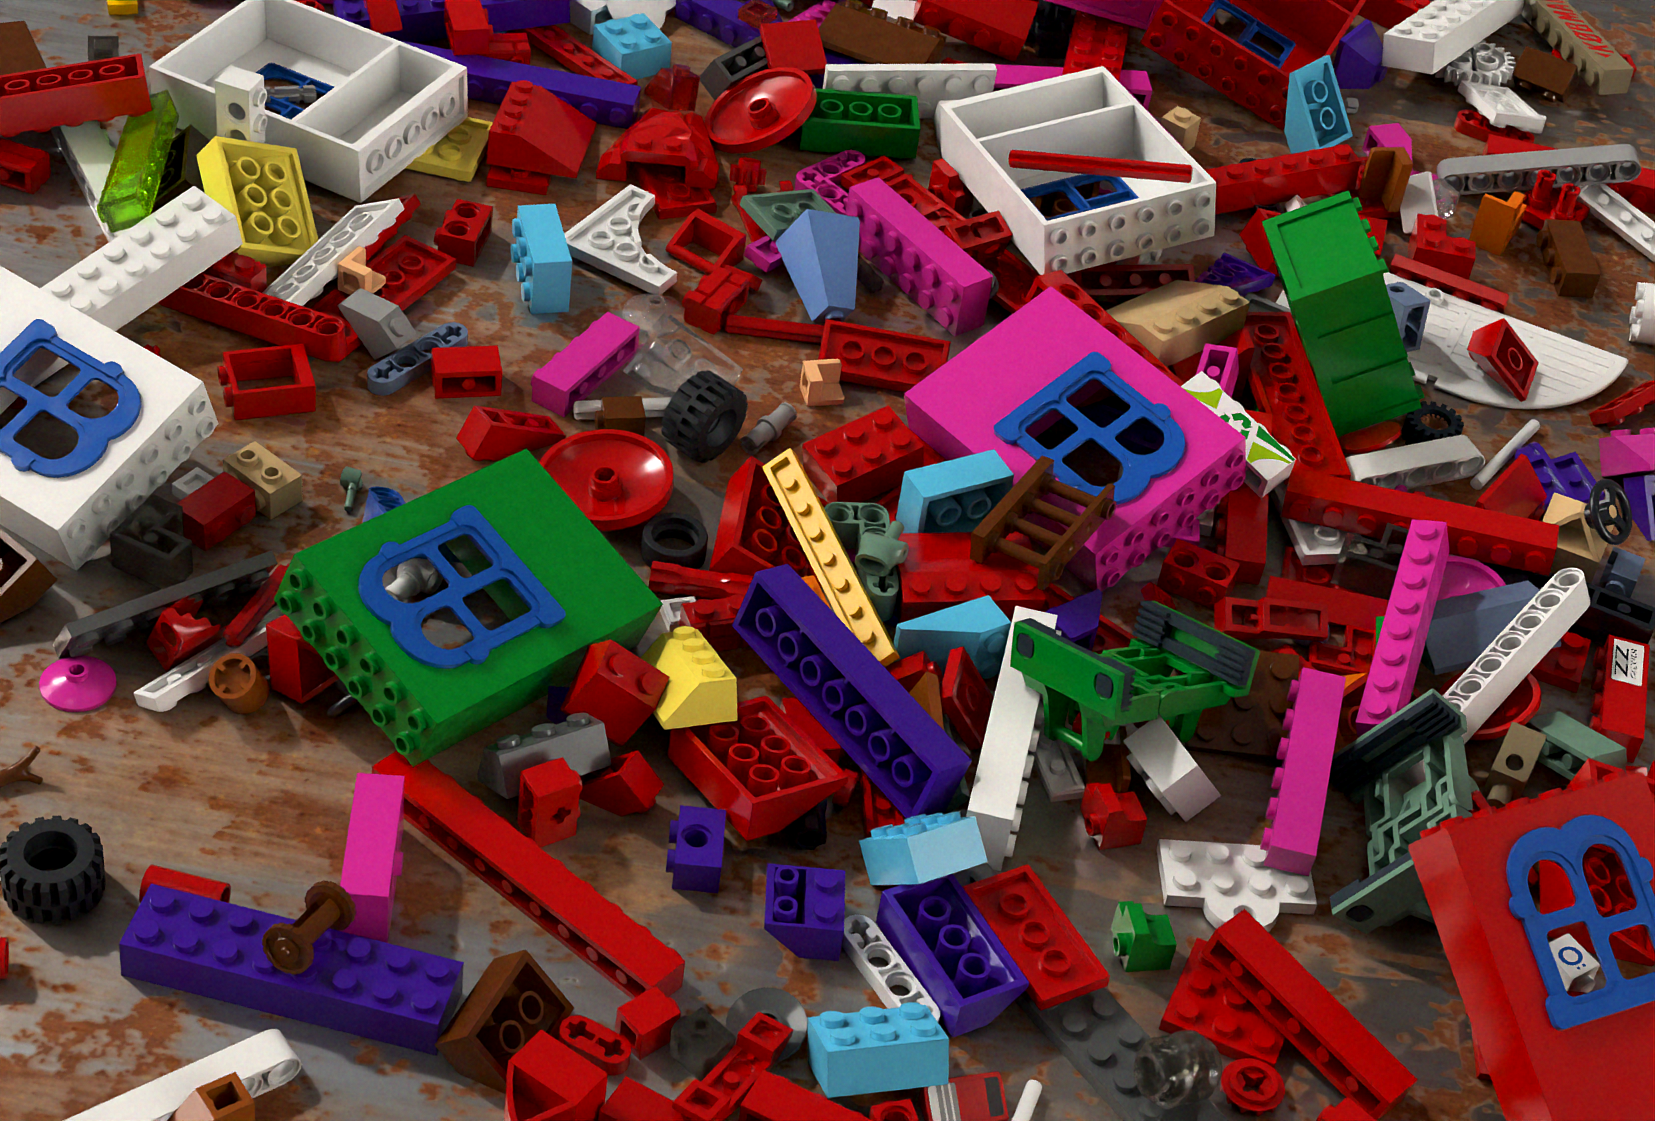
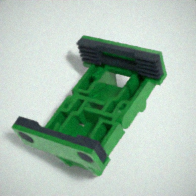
M1141 601L1140 605L1143 608L1138 610L1141 616L1136 617L1139 623L1134 625L1137 631L1132 633V635L1138 638L1131 639L1129 647L1103 650L1102 654L1091 652L1056 634V630L1032 618L1014 622L1010 667L1022 672L1026 686L1043 694L1045 737L1052 741L1058 739L1082 752V756L1089 761H1095L1102 753L1104 741L1106 739L1113 740L1120 725L1133 723L1139 729L1150 720L1158 719V715L1162 717L1179 741L1186 743L1191 740L1203 709L1227 704L1231 697L1248 696L1260 650L1157 601ZM1174 668L1186 673L1185 675L1170 677ZM1068 708H1069L1068 723H1069V725L1072 726V730H1070L1069 728L1065 727V721H1066V717H1067V713H1068Z

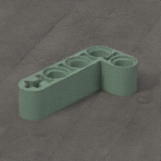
M831 502L824 507L844 549H855L856 555L859 552L860 541L865 532L884 536L890 526L888 511L879 504ZM896 565L886 576L872 575L857 567L858 576L881 621L890 620L894 616L899 590Z

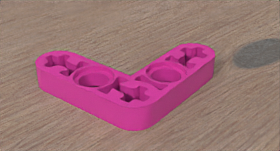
M845 150L804 168L796 174L795 191L814 189L837 214L845 215L848 193L838 187L841 182V175L864 165L865 156L859 151Z

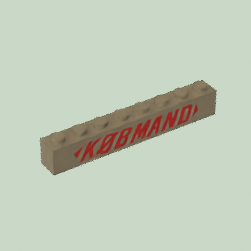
M1524 0L1521 15L1554 49L1560 52L1561 57L1565 61L1577 65L1578 75L1597 95L1627 93L1634 68L1567 0Z

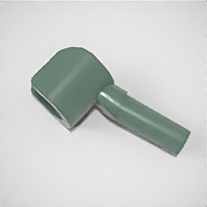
M348 466L342 471L340 485L348 488L344 510L351 512L357 491L362 489L363 482L361 479L362 471Z

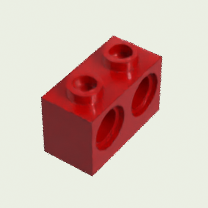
M456 199L452 209H447L445 212L443 226L437 227L435 231L434 245L438 246L439 251L456 258V263L474 267L492 232L493 206Z
M999 210L948 224L943 231L947 237L978 263L1002 256L1013 235Z
M1177 538L1163 561L1157 586L1214 610L1215 603L1224 597L1230 596L1234 589L1241 563Z

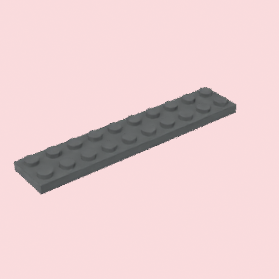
M987 862L954 874L961 886L997 875ZM1105 988L1095 990L1042 1011L1038 1009L1026 990L1014 1000L1123 1121H1228Z

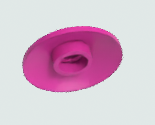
M91 656L62 658L49 665L39 680L40 694L45 702L58 710L66 712H85L102 706L113 696L117 686L116 675L111 666Z

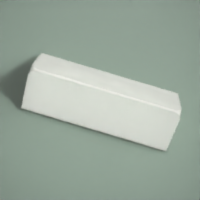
M1429 171L1411 175L1400 207L1403 232L1406 235H1411L1417 213L1438 216L1432 173Z

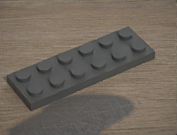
M271 550L65 624L52 645L58 658L70 654L71 658L82 656L93 649L92 645L105 641L106 645H112L127 637L126 633L139 629L141 633L153 630L162 611L187 595L189 596L188 600L196 598L195 602L203 600L201 606L206 604L208 608H213L228 601L227 596L238 592H240L241 596L252 594L258 591L262 582L270 578L269 573L278 563Z

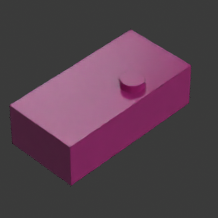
M357 773L340 886L350 894L355 903L356 916L352 924L342 932L386 943L389 941L397 876H402L404 852H400L404 824L405 776Z

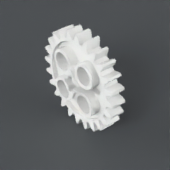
M1482 40L1438 70L1435 77H1444V82L1452 81L1455 86L1459 85L1461 80L1500 86V83L1506 84L1507 80L1512 79L1515 58L1510 57V52H1504V47L1495 48V43L1487 44L1486 40Z

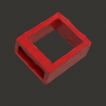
M303 343L223 352V366L217 367L220 386H226L223 387L224 404L226 408H232L234 420L316 411V385ZM292 376L294 385L240 391L237 384L239 381Z

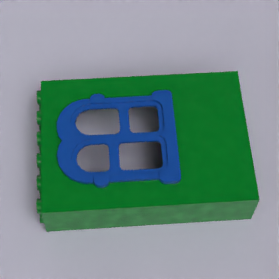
M527 448L295 553L274 597L281 612L290 618L300 630L302 637L315 648L324 659L326 666L334 671L347 687L350 695L359 701L371 716L372 721L384 731L394 743L396 750L413 767L548 695L549 686L563 687L572 682L589 645L613 640L629 651L637 647L663 605ZM445 543L472 576L469 578L461 577L439 552L438 546ZM423 556L428 559L445 579L449 587L420 602L412 604L394 599L386 592L383 586L382 577L384 573L414 557ZM484 588L511 621L494 630H488L464 604L462 598ZM441 608H448L472 634L473 640L451 650L439 648L425 638L421 628L422 620L427 615Z

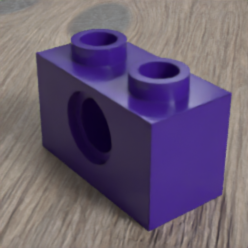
M680 805L679 820H671L668 842L676 844L675 850L668 849L666 872L673 873L672 889L718 893L722 868L726 810Z

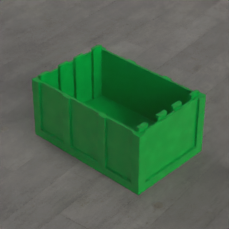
M1349 190L1262 221L1296 329L1337 437L1421 409L1419 399L1425 398L1420 384H1414L1412 376L1415 375V371L1411 362H1408V355L1402 343L1383 274L1389 272L1384 258L1377 260L1374 251L1379 250V246L1375 236L1368 238L1367 233L1372 232L1367 218L1360 220L1358 212L1363 210L1358 197L1352 199Z

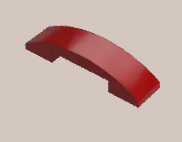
M758 1011L738 1032L735 1046L702 1081L694 1079L673 1101L672 1108L694 1121L725 1120L741 1105L762 1070L770 1071L792 1037L793 1029Z

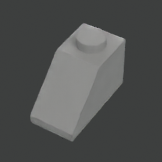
M362 288L356 290L337 305L374 360L397 350L417 334L398 305Z

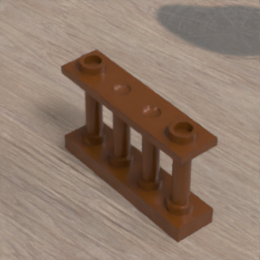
M1042 455L971 532L970 559L982 564L991 553L998 551L1039 569L1037 588L1044 591L1053 579H1059L1065 565L1104 520L1111 519L1117 503L1114 501L1115 485L1108 483L1097 497L1057 481L1053 475L1054 460ZM1052 493L1086 507V509L1078 516L1040 499L1045 494ZM1035 512L1070 528L1061 536L1023 518L1027 513ZM1016 531L1052 548L1044 556L1005 538L1009 533L1013 534Z

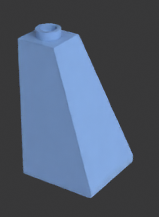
M806 209L775 241L778 252L782 255V260L812 322L825 323V319L843 322L855 310L860 229L859 217Z

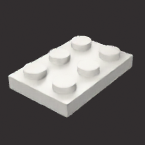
M1461 80L1458 92L1466 98L1465 101L1474 105L1478 109L1477 112L1486 116L1490 120V124L1500 128L1510 125L1521 131L1542 129L1545 119L1509 88Z

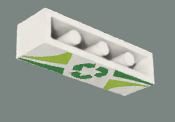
M1201 371L1181 386L1246 437V479L1244 482L1260 498L1264 497L1290 476L1296 461L1290 450L1284 445H1280L1262 424L1257 423L1248 415L1239 402L1232 400L1221 389L1218 382L1210 379Z

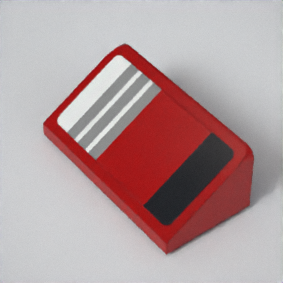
M999 1071L948 1078V1084L921 1087L918 1102L925 1121L1009 1120L1003 1081Z

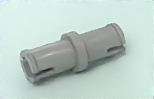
M784 402L769 416H762L757 421L756 427L740 439L743 450L750 455H755L769 441H775L779 438L781 431L796 420L797 416L795 414L797 412L791 404Z

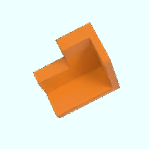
M1514 191L1506 202L1485 194L1482 197L1469 240L1476 241V247L1500 256L1521 225L1527 205L1523 204L1525 195Z

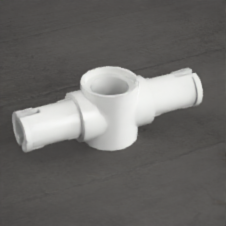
M412 558L398 566L397 580L387 586L385 590L394 599L404 602L408 597L416 596L421 591L428 595L433 594L439 588L443 577L428 559Z

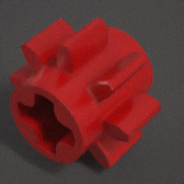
M740 157L738 165L731 164L729 178L730 181L736 182L735 185H745L747 192H756L758 185H765L767 171L766 168H760V160Z

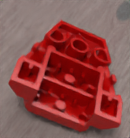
M652 107L644 111L601 156L596 171V179L626 181L631 162L686 166V184L689 187L716 189L719 164L702 116L694 112L683 114L678 110L668 112Z

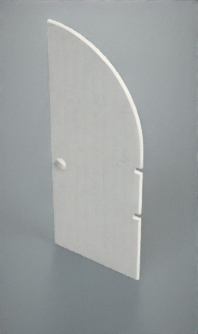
M1388 272L1383 274L1386 285L1404 282L1431 300L1420 349L1407 352L1408 362H1411L1415 371V375L1412 376L1413 380L1422 384H1426L1427 379L1435 381L1434 388L1466 400L1496 407L1512 409L1556 408L1586 400L1602 392L1615 382L1628 364V359L1446 294L1437 288H1430ZM1283 289L1276 303L1290 309ZM1505 318L1539 362L1525 401L1520 402L1487 375L1477 362L1471 359L1467 347L1473 331Z

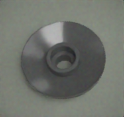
M765 987L751 990L739 997L731 1006L726 1018V1035L732 1048L736 1044L738 1032L758 1011L793 1029L792 1037L775 1063L789 1058L801 1047L807 1034V1016L803 1006L793 995L781 989Z

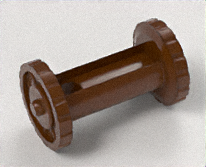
M328 881L315 883L305 896L307 910L292 925L286 923L274 924L264 933L262 939L263 951L267 959L277 969L293 975L303 973L313 963L314 949L312 945L328 928L343 931L352 924L356 916V906L350 894L343 887Z

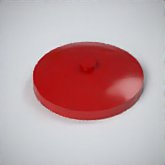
M792 67L771 68L747 76L724 91L709 108L704 122L709 139L718 150L733 154L754 152L776 144L796 131L808 119L817 101L816 88L807 73Z
M599 429L569 436L552 446L539 462L599 531L625 529L647 521L665 507L673 492L674 472L667 453L652 440L629 431Z

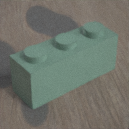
M1560 711L1535 716L1524 725L1547 735L1537 761L1569 780L1574 778L1588 758L1626 770L1627 748Z

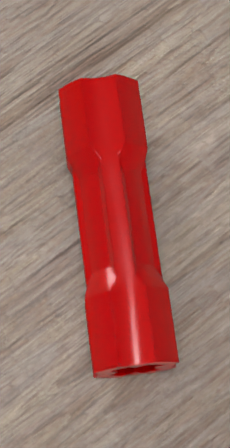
M653 561L648 587L655 593L695 596L713 600L727 598L736 594L746 595L754 576L737 573H719L686 568L678 564Z

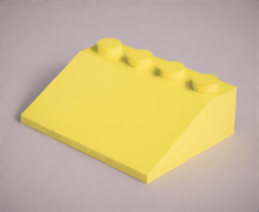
M215 136L196 155L205 194L236 216L243 244L233 250V253L251 257L255 262L260 261V264H266V267L293 264L319 240L296 148Z

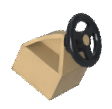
M1610 479L1599 480L1590 492L1588 504L1554 492L1542 521L1559 525L1557 549L1550 572L1556 574L1565 568H1578L1583 571L1586 582L1591 584L1607 543L1619 545L1626 541L1632 528V511L1627 495L1618 483ZM1605 489V500H1600V495ZM1616 498L1621 508L1622 518L1619 515L1618 508L1616 506ZM1614 526L1619 531L1617 535L1611 534Z

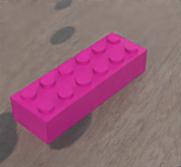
M879 177L849 187L845 215L859 217L858 251L955 337L984 326L993 275Z

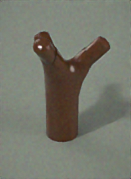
M34 746L25 757L15 764L0 771V788L18 781H30L39 785L42 783V777L28 771V766L41 751L38 746Z

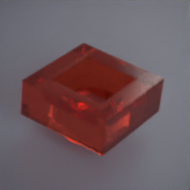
M751 0L739 8L738 19L748 23L751 27L760 29L761 24H768L777 19L778 9L760 0Z

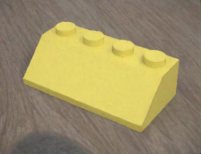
M681 626L675 628L673 632L662 633L640 657L670 677L657 708L653 712L664 730L738 721L737 679L698 629Z

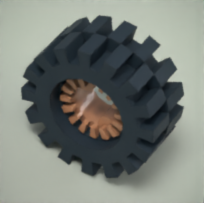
M1421 401V409L1407 413L1401 437L1402 440H1406V445L1457 436L1462 434L1464 422H1461L1462 417L1460 415H1455L1456 411L1453 408L1449 411L1446 410L1447 405L1445 404L1439 407L1436 406L1437 402L1431 401L1430 405H1428L1426 401Z

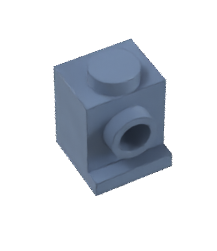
M1613 546L1600 582L1606 584L1604 589L1630 598L1646 558Z

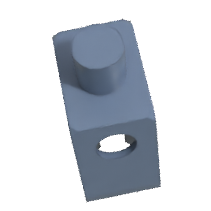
M1404 282L1387 284V291L1406 352L1419 350L1431 300Z

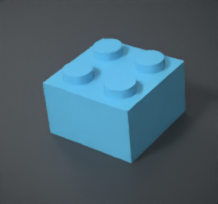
M644 13L633 14L629 17L608 20L594 25L592 50L637 80L670 71L672 42Z

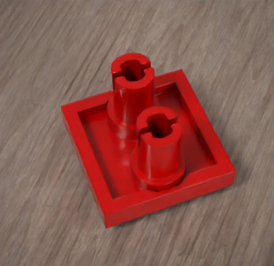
M1540 170L1537 174L1534 188L1524 194L1523 204L1527 205L1522 221L1542 230L1546 219L1580 222L1586 219L1590 208L1577 201L1581 189L1577 186L1574 192H1572L1574 188L1572 183L1563 184L1561 191L1552 188L1556 175L1552 173L1550 178H1548L1550 171Z

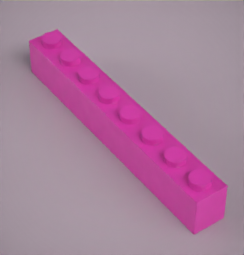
M1413 519L1411 521L1355 722L1357 738L1410 703L1449 555L1447 522Z

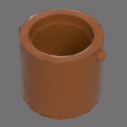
M231 653L217 660L210 670L208 679L210 688L229 710L237 714H249L265 705L269 696V683L249 657L243 654Z

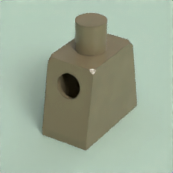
M1512 721L1482 792V795L1491 807L1496 806V809L1502 808L1509 802L1521 799L1547 735ZM1511 756H1517L1523 761L1521 767L1509 762Z

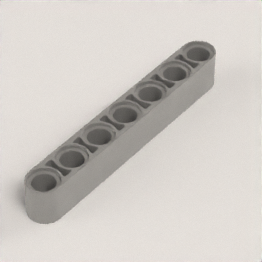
M1618 144L1448 158L1439 162L1436 173L1440 191L1445 195L1454 196L1530 190L1534 188L1537 174L1540 170H1549L1548 178H1550L1552 173L1556 175L1552 188L1562 187L1565 183L1580 186L1633 181L1640 175L1641 166L1634 146Z

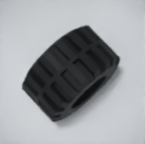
M700 371L696 375H692L678 388L665 409V415L661 423L663 426L661 432L665 441L696 462L706 463L709 460L712 461L732 444L740 432L748 409L746 395L712 371Z
M43 816L35 818L34 823L29 824L25 822L19 825V831H11L6 836L7 842H2L0 847L2 894L4 901H7L11 911H19V917L25 920L32 917L35 923L44 924L45 920H51L52 924L62 923L61 919L69 918L72 921L79 918L80 912L88 913L93 909V902L98 903L102 898V890H105L106 885L103 845L99 835L92 833V827L88 824L79 825L78 819L72 817L68 820H63L62 816H52V819L44 820ZM51 868H61L54 871H44Z

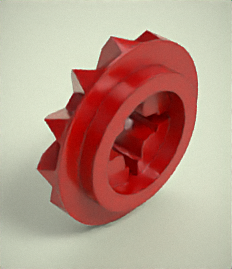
M1242 1058L1229 1063L1224 1068L1221 1075L1220 1092L1226 1094L1227 1104H1236L1240 1107L1241 1114L1246 1110H1250L1259 1117L1264 1111L1273 1113L1276 1107L1282 1103L1285 1095V1085L1280 1074L1269 1064L1257 1059ZM1245 1085L1249 1087L1260 1085L1258 1093L1253 1090L1249 1092L1243 1091Z

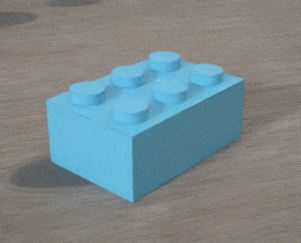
M520 205L517 210V218L512 219L513 237L516 238V244H511L512 263H516L517 282H522L523 302H528L531 314L569 312L572 258L556 205Z
M995 449L904 471L896 521L904 525L902 533L972 532L1011 490L1014 474Z
M959 811L944 815L943 813H936L929 816L926 814L913 816L905 819V824L897 826L891 824L870 830L872 837L859 841L871 885L921 884L988 862L976 816L961 817Z
M904 1003L899 1008L890 1009L865 1007L860 1012L844 1014L838 1011H826L820 1016L807 1017V1063L827 1098L948 1084L949 1038L928 1007L919 1003Z

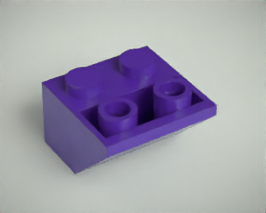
M767 863L764 929L799 958L839 961L844 935L845 870Z

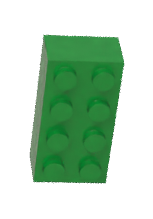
M816 88L817 101L808 119L799 127L800 150L835 153L855 150L870 157L885 155L898 159H916L921 130L917 96Z

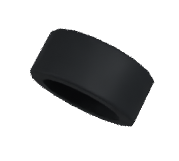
M676 512L662 513L652 517L645 524L642 533L641 555L643 561L650 568L653 561L678 564L686 568L699 569L704 564L707 553L708 534L706 528L699 520L687 514ZM665 538H677L690 543L693 547L686 550H670L658 545L656 542Z

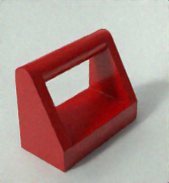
M697 209L681 225L667 244L665 251L701 272L710 275L718 267L724 268L725 264L734 267L744 260L746 234ZM693 241L720 257L713 264L683 247Z

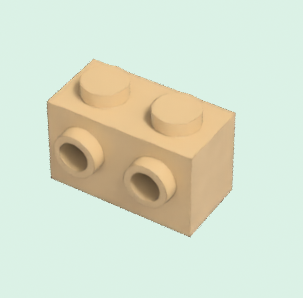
M256 441L223 459V472H227L255 490L256 511L261 512L270 520L302 501V475Z

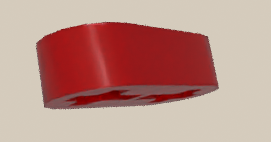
M573 1015L562 1021L559 1027L558 1041L607 1072L608 1076L622 1074L628 1069L631 1059V1044L624 1036L582 1015ZM579 1033L584 1034V1037L578 1036L576 1039L570 1038V1035L575 1037ZM614 1051L619 1053V1055H612L611 1058L605 1056V1054L611 1055Z

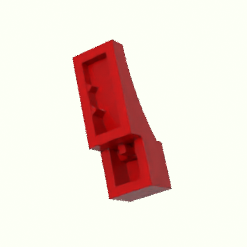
M1224 597L1214 604V629L1242 641L1249 639H1298L1322 642L1328 638V605L1263 597L1258 601Z

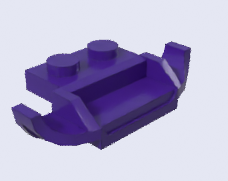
M1532 442L1525 447L1516 449L1515 460L1521 453L1528 457L1547 495L1543 506L1544 510L1547 511L1554 492L1586 504L1589 503L1590 492L1597 482L1576 452L1550 459L1544 448L1537 442ZM1603 491L1600 495V500H1605V493Z

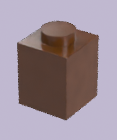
M641 396L602 397L601 411H595L596 430L615 429L644 436L646 415Z

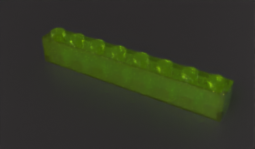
M168 89L150 94L152 111H148L139 117L128 116L124 124L113 162L110 165L109 174L106 177L105 186L97 204L98 216L102 223H107L111 233L131 228L151 214L180 117Z

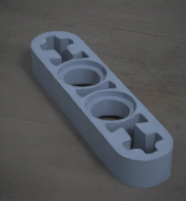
M455 322L443 324L371 366L367 372L368 390L375 395H389L431 370V353H424L422 351L441 347H467V328ZM400 364H412V365H414V366H413V367H400L399 365H400Z

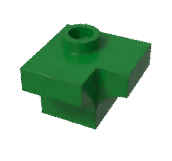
M1133 901L1118 902L1111 928L1113 932L1114 954L1116 957L1121 958L1124 972L1170 970L1177 943L1168 914L1150 915L1143 911L1141 903L1134 904Z

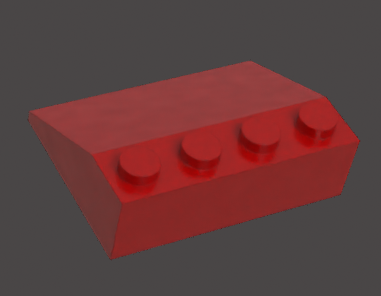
M524 80L512 81L489 130L487 164L577 178L596 130L597 122L542 86L533 85L531 82Z
M750 456L728 481L709 571L754 576L757 571L789 564L800 577L814 575L821 588V584L762 468L765 464ZM818 496L823 507L829 504V502Z
M1015 531L1013 534L1009 533L1005 538L1033 551L1029 537ZM971 532L902 533L898 538L899 541L906 542L909 546L905 561L896 565L899 581L896 601L899 623L987 595L992 598L1011 623L1015 606L1042 612L1045 596L1044 591L1037 588L1039 569L998 551L991 553L982 564L970 559Z
M767 695L737 703L738 721L671 729L668 749L669 759L716 809L726 810V819L746 841L781 831L848 783L849 776Z
M1590 846L1583 855L1582 867L1598 913L1602 917H1609L1634 909L1636 903L1619 857L1616 854ZM1539 860L1540 914H1548L1573 906L1576 898L1564 870L1552 861ZM1582 922L1559 927L1547 933V936L1554 939L1569 933L1587 952L1596 954L1587 927ZM1643 925L1633 926L1610 934L1609 943L1615 959L1651 967L1655 965V953Z

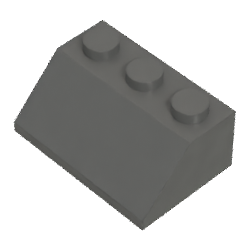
M576 713L566 718L567 721L563 723L537 725L531 729V733L521 736L510 734L499 737L496 740L497 743L484 747L477 773L478 781L509 799L519 795L520 774L522 770L561 757L565 759L571 770H576L579 775L611 766L604 722L588 713Z

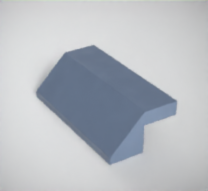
M1524 581L1436 601L1420 662L1434 675L1469 668L1540 590L1531 582ZM1561 638L1552 648L1561 647Z

